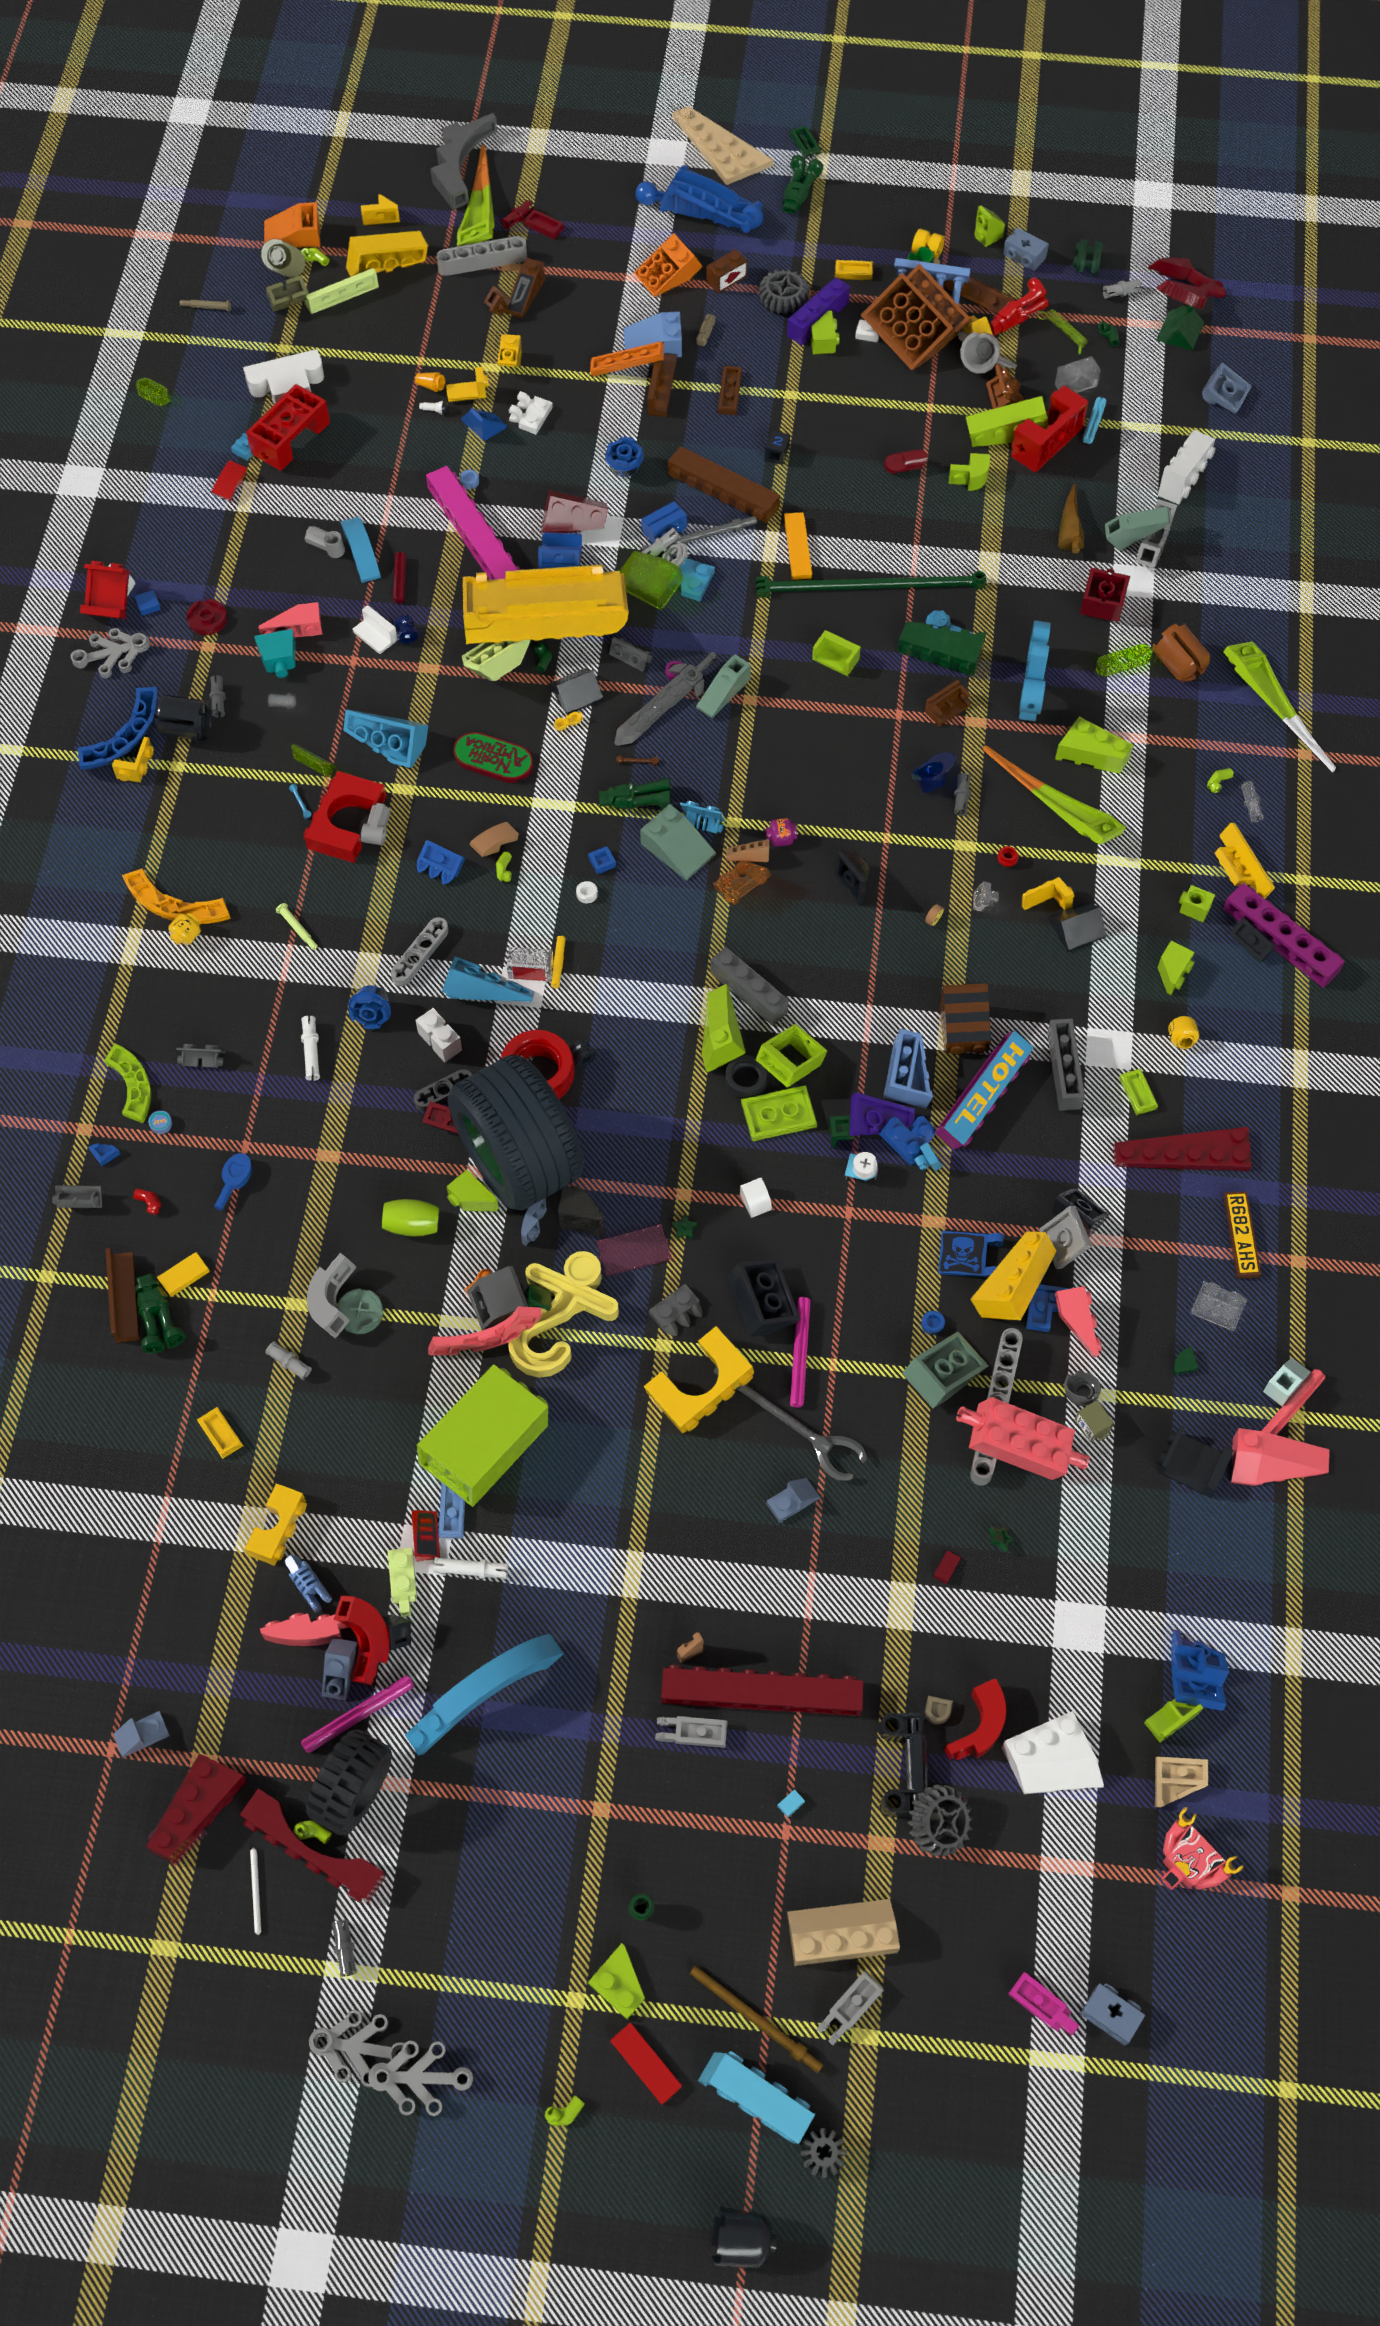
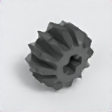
M821 2128L819 2139L814 2131L810 2132V2137L814 2143L806 2139L803 2141V2145L810 2149L803 2150L800 2153L802 2157L810 2156V2159L805 2161L803 2165L805 2168L809 2167L812 2163L815 2165L811 2172L813 2176L817 2174L819 2168L822 2169V2178H827V2168L830 2169L833 2175H836L838 2172L833 2163L840 2167H843L845 2164L837 2156H845L847 2150L837 2149L844 2141L842 2138L835 2143L832 2141L836 2135L835 2131L830 2133L829 2138H825V2128ZM828 2147L830 2149L828 2153H831V2157H825L824 2160H820L818 2158L820 2153H816L817 2148Z

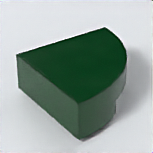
M1192 1347L1184 1349L1177 1356L1173 1366L1174 1375L1198 1370Z

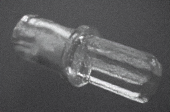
M1246 781L1241 786L1245 798L1244 805L1248 808L1250 821L1254 823L1259 822L1257 817H1259L1260 821L1264 819L1259 804L1261 799L1257 797L1254 783Z

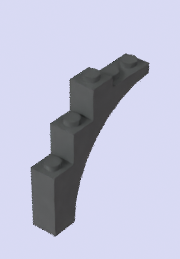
M493 113L463 126L456 122L442 128L443 143L445 145L436 148L439 165L431 168L432 183L453 210L469 203L468 189L461 178L462 166L468 154L477 144L497 133V121Z

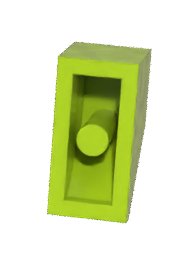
M468 1170L464 1171L447 1186L448 1200L453 1206H459L463 1211L496 1212L499 1209L497 1198Z

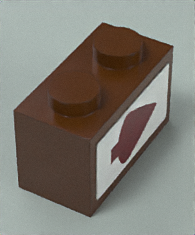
M736 249L707 265V284L718 294L747 277V259Z

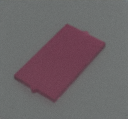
M661 1224L596 1241L600 1253L599 1261L603 1263L606 1276L672 1259L668 1247L669 1240L666 1239Z

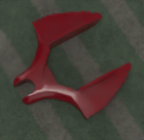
M1161 258L1148 267V269L1159 271V275L1183 281L1186 278L1197 286L1167 279L1157 287V290L1163 292V294L1184 304L1203 309L1207 297L1223 298L1226 295V289L1223 288L1222 282L1209 278L1194 269L1189 259Z

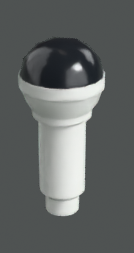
M444 401L419 404L420 409L436 411L441 415L446 414L449 410L448 404Z

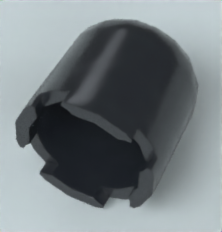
M718 2207L717 2211L720 2217L714 2218L711 2245L716 2246V2256H711V2264L747 2269H759L764 2266L770 2252L775 2253L777 2236L772 2234L769 2220L759 2213Z

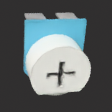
M862 1152L858 1155L850 1153L845 1172L846 1180L847 1176L865 1181L875 1177L876 1180L878 1172L876 1157L868 1152Z

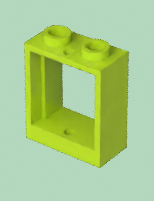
M795 1023L762 1044L756 1061L788 1088L820 1067L827 1050ZM790 1044L808 1060L796 1067L779 1050Z

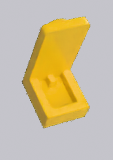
M475 367L476 382L446 385L448 401L486 398L485 387H488L489 383L488 375L483 373V367Z
M144 737L135 763L114 760L112 767L117 779L141 782L143 775L147 773L148 760L152 758L154 752L148 737Z
M1058 877L1024 893L1022 896V907L1024 910H1027L1054 897L1064 910L1072 908L1074 893L1071 887L1066 886L1061 878Z

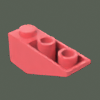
M318 602L298 604L259 625L260 635L293 629L294 638L321 635L322 624Z
M1085 1286L1057 1291L1055 1297L1060 1318L1093 1358L1099 1356L1098 1351H1102L1100 1338L1095 1337L1094 1328H1097L1095 1315L1090 1313L1089 1305H1092L1090 1291H1086Z

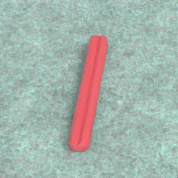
M1312 1371L1264 1427L1263 1432L1277 1435L1324 1381L1325 1375L1322 1371Z

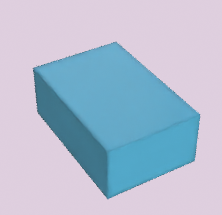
M794 1789L777 1807L788 1818L805 1801Z

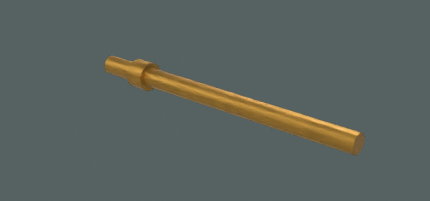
M698 1966L692 1969L690 1975L791 2053L790 2056L797 2062L801 2060L818 2074L824 2064L807 2052L808 2049L800 2042L798 2044Z

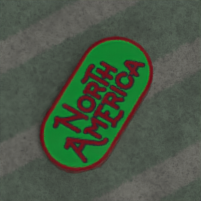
M466 733L456 740L453 747L454 757L459 766L500 781L515 783L518 782L517 780L526 779L533 770V758L526 748L483 733Z

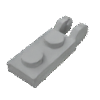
M677 1716V1718H657V1725L664 1727L676 1726V1734L656 1733L655 1740L725 1748L726 1720Z
M864 1971L830 2009V2014L816 2030L820 2033L824 2032L834 2018L840 2022L842 2026L832 2034L829 2040L834 2045L846 2030L849 2031L884 1989Z

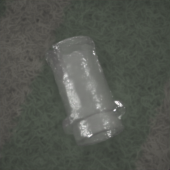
M270 693L268 699L269 707H287L290 710L295 708L296 697L291 693L287 695Z

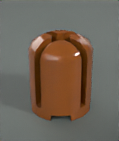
M1185 623L1182 626L1172 625L1162 633L1164 637L1157 646L1153 644V652L1173 676L1182 683L1196 679L1195 674L1200 676L1205 672L1210 663L1209 651Z

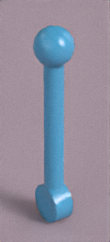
M291 784L289 789L297 798L304 812V819H311L312 814L306 809L297 791L298 787L295 784Z

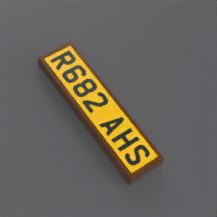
M1247 1191L1224 1192L1223 1200L1236 1278H1260L1261 1271Z

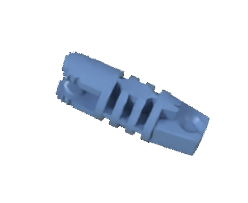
M290 1555L284 1560L291 1572L289 1576L313 1611L318 1613L322 1608L314 1595L318 1593L327 1603L332 1600V1597L306 1561L302 1562L296 1555Z

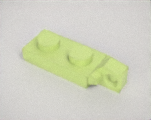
M411 1547L388 1550L393 1604H399L401 1617L411 1616L410 1602H416L417 1597L413 1549Z

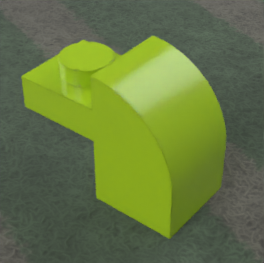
M970 453L969 465L951 464L949 484L968 485V491L983 487L988 479L990 454Z

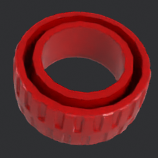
M530 1030L518 1034L507 1043L502 1051L501 1059L508 1055H517L526 1059L534 1056H544L553 1060L558 1066V1071L547 1082L558 1099H561L567 1093L574 1080V1060L570 1047L562 1038L549 1031Z

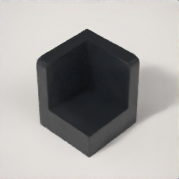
M394 1614L382 1617L388 1630L389 1650L411 1645L410 1620Z

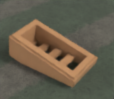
M769 839L727 848L726 860L769 862Z

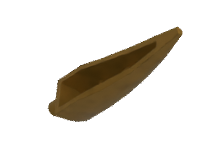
M1074 484L1063 510L1058 547L1063 550H1070L1076 554L1080 552V549H1084V533L1078 515L1076 485Z

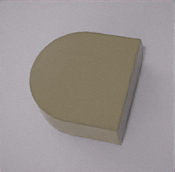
M928 1696L925 1709L928 1721L935 1725L947 1722L951 1714L953 1701Z

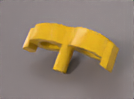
M572 712L566 715V719H556L554 729L562 731L570 725L580 723L583 719L582 712Z

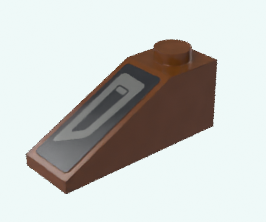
M526 258L519 270L510 295L511 301L505 313L520 318L524 317L545 281L543 262Z

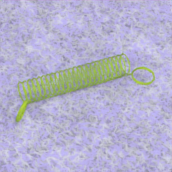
M1065 319L1060 321L1059 324L1057 320H1054L1053 323L1055 325L1057 324L1058 326H1061L1060 323L1063 321L1067 323L1063 326V328L1066 326L1068 329L1067 331L1065 330L1064 333L1066 335L1069 334L1068 337L1070 339L1072 338L1073 341L1075 340V343L1077 345H1080V355L1081 348H1083L1081 347L1080 343L1084 340L1086 341L1087 339H1083L1084 336H1082L1081 334L1074 339L1072 335H1075V333L1078 332L1076 329H1074V331L1072 329L1071 331V328L1074 327H1072Z

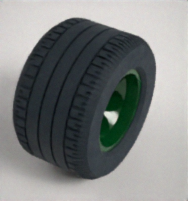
M517 1055L505 1056L461 1080L451 1088L448 1096V1106L458 1134L488 1186L507 1207L517 1210L527 1209L545 1197L573 1183L581 1176L584 1167V1156L574 1127L547 1080L528 1059Z

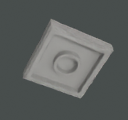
M1069 1206L1039 1229L1040 1232L1047 1233L1057 1250L1052 1259L1056 1269H1062L1092 1247L1075 1206Z

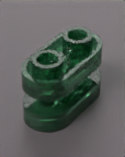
M1081 239L1080 243L1076 242L1075 254H1078V256H1074L1073 268H1076V272L1083 273L1084 267L1091 268L1090 274L1098 275L1103 242L1095 241L1094 247L1087 246L1088 240ZM1086 254H1093V259H1085Z

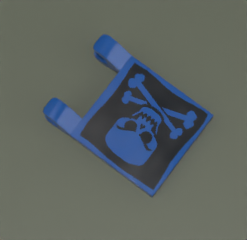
M942 1231L938 1274L988 1279L998 1266L985 1267L987 1245L998 1248L1003 1247L1004 1235L1002 1233L978 1234Z

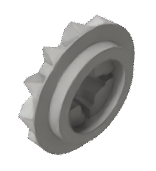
M678 542L667 548L661 558V567L666 572L670 571L673 573L676 569H680L682 564H685L684 560L688 558L686 546Z

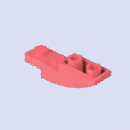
M297 1613L282 1622H269L260 1631L265 1640L289 1646H315L331 1643L333 1638L343 1640L340 1630L349 1628V1626L335 1621V1615H321L316 1618V1621L312 1622L308 1613Z

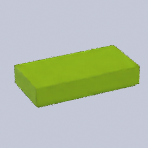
M1141 1068L1120 1074L1119 1080L1136 1115L1157 1109L1158 1104Z

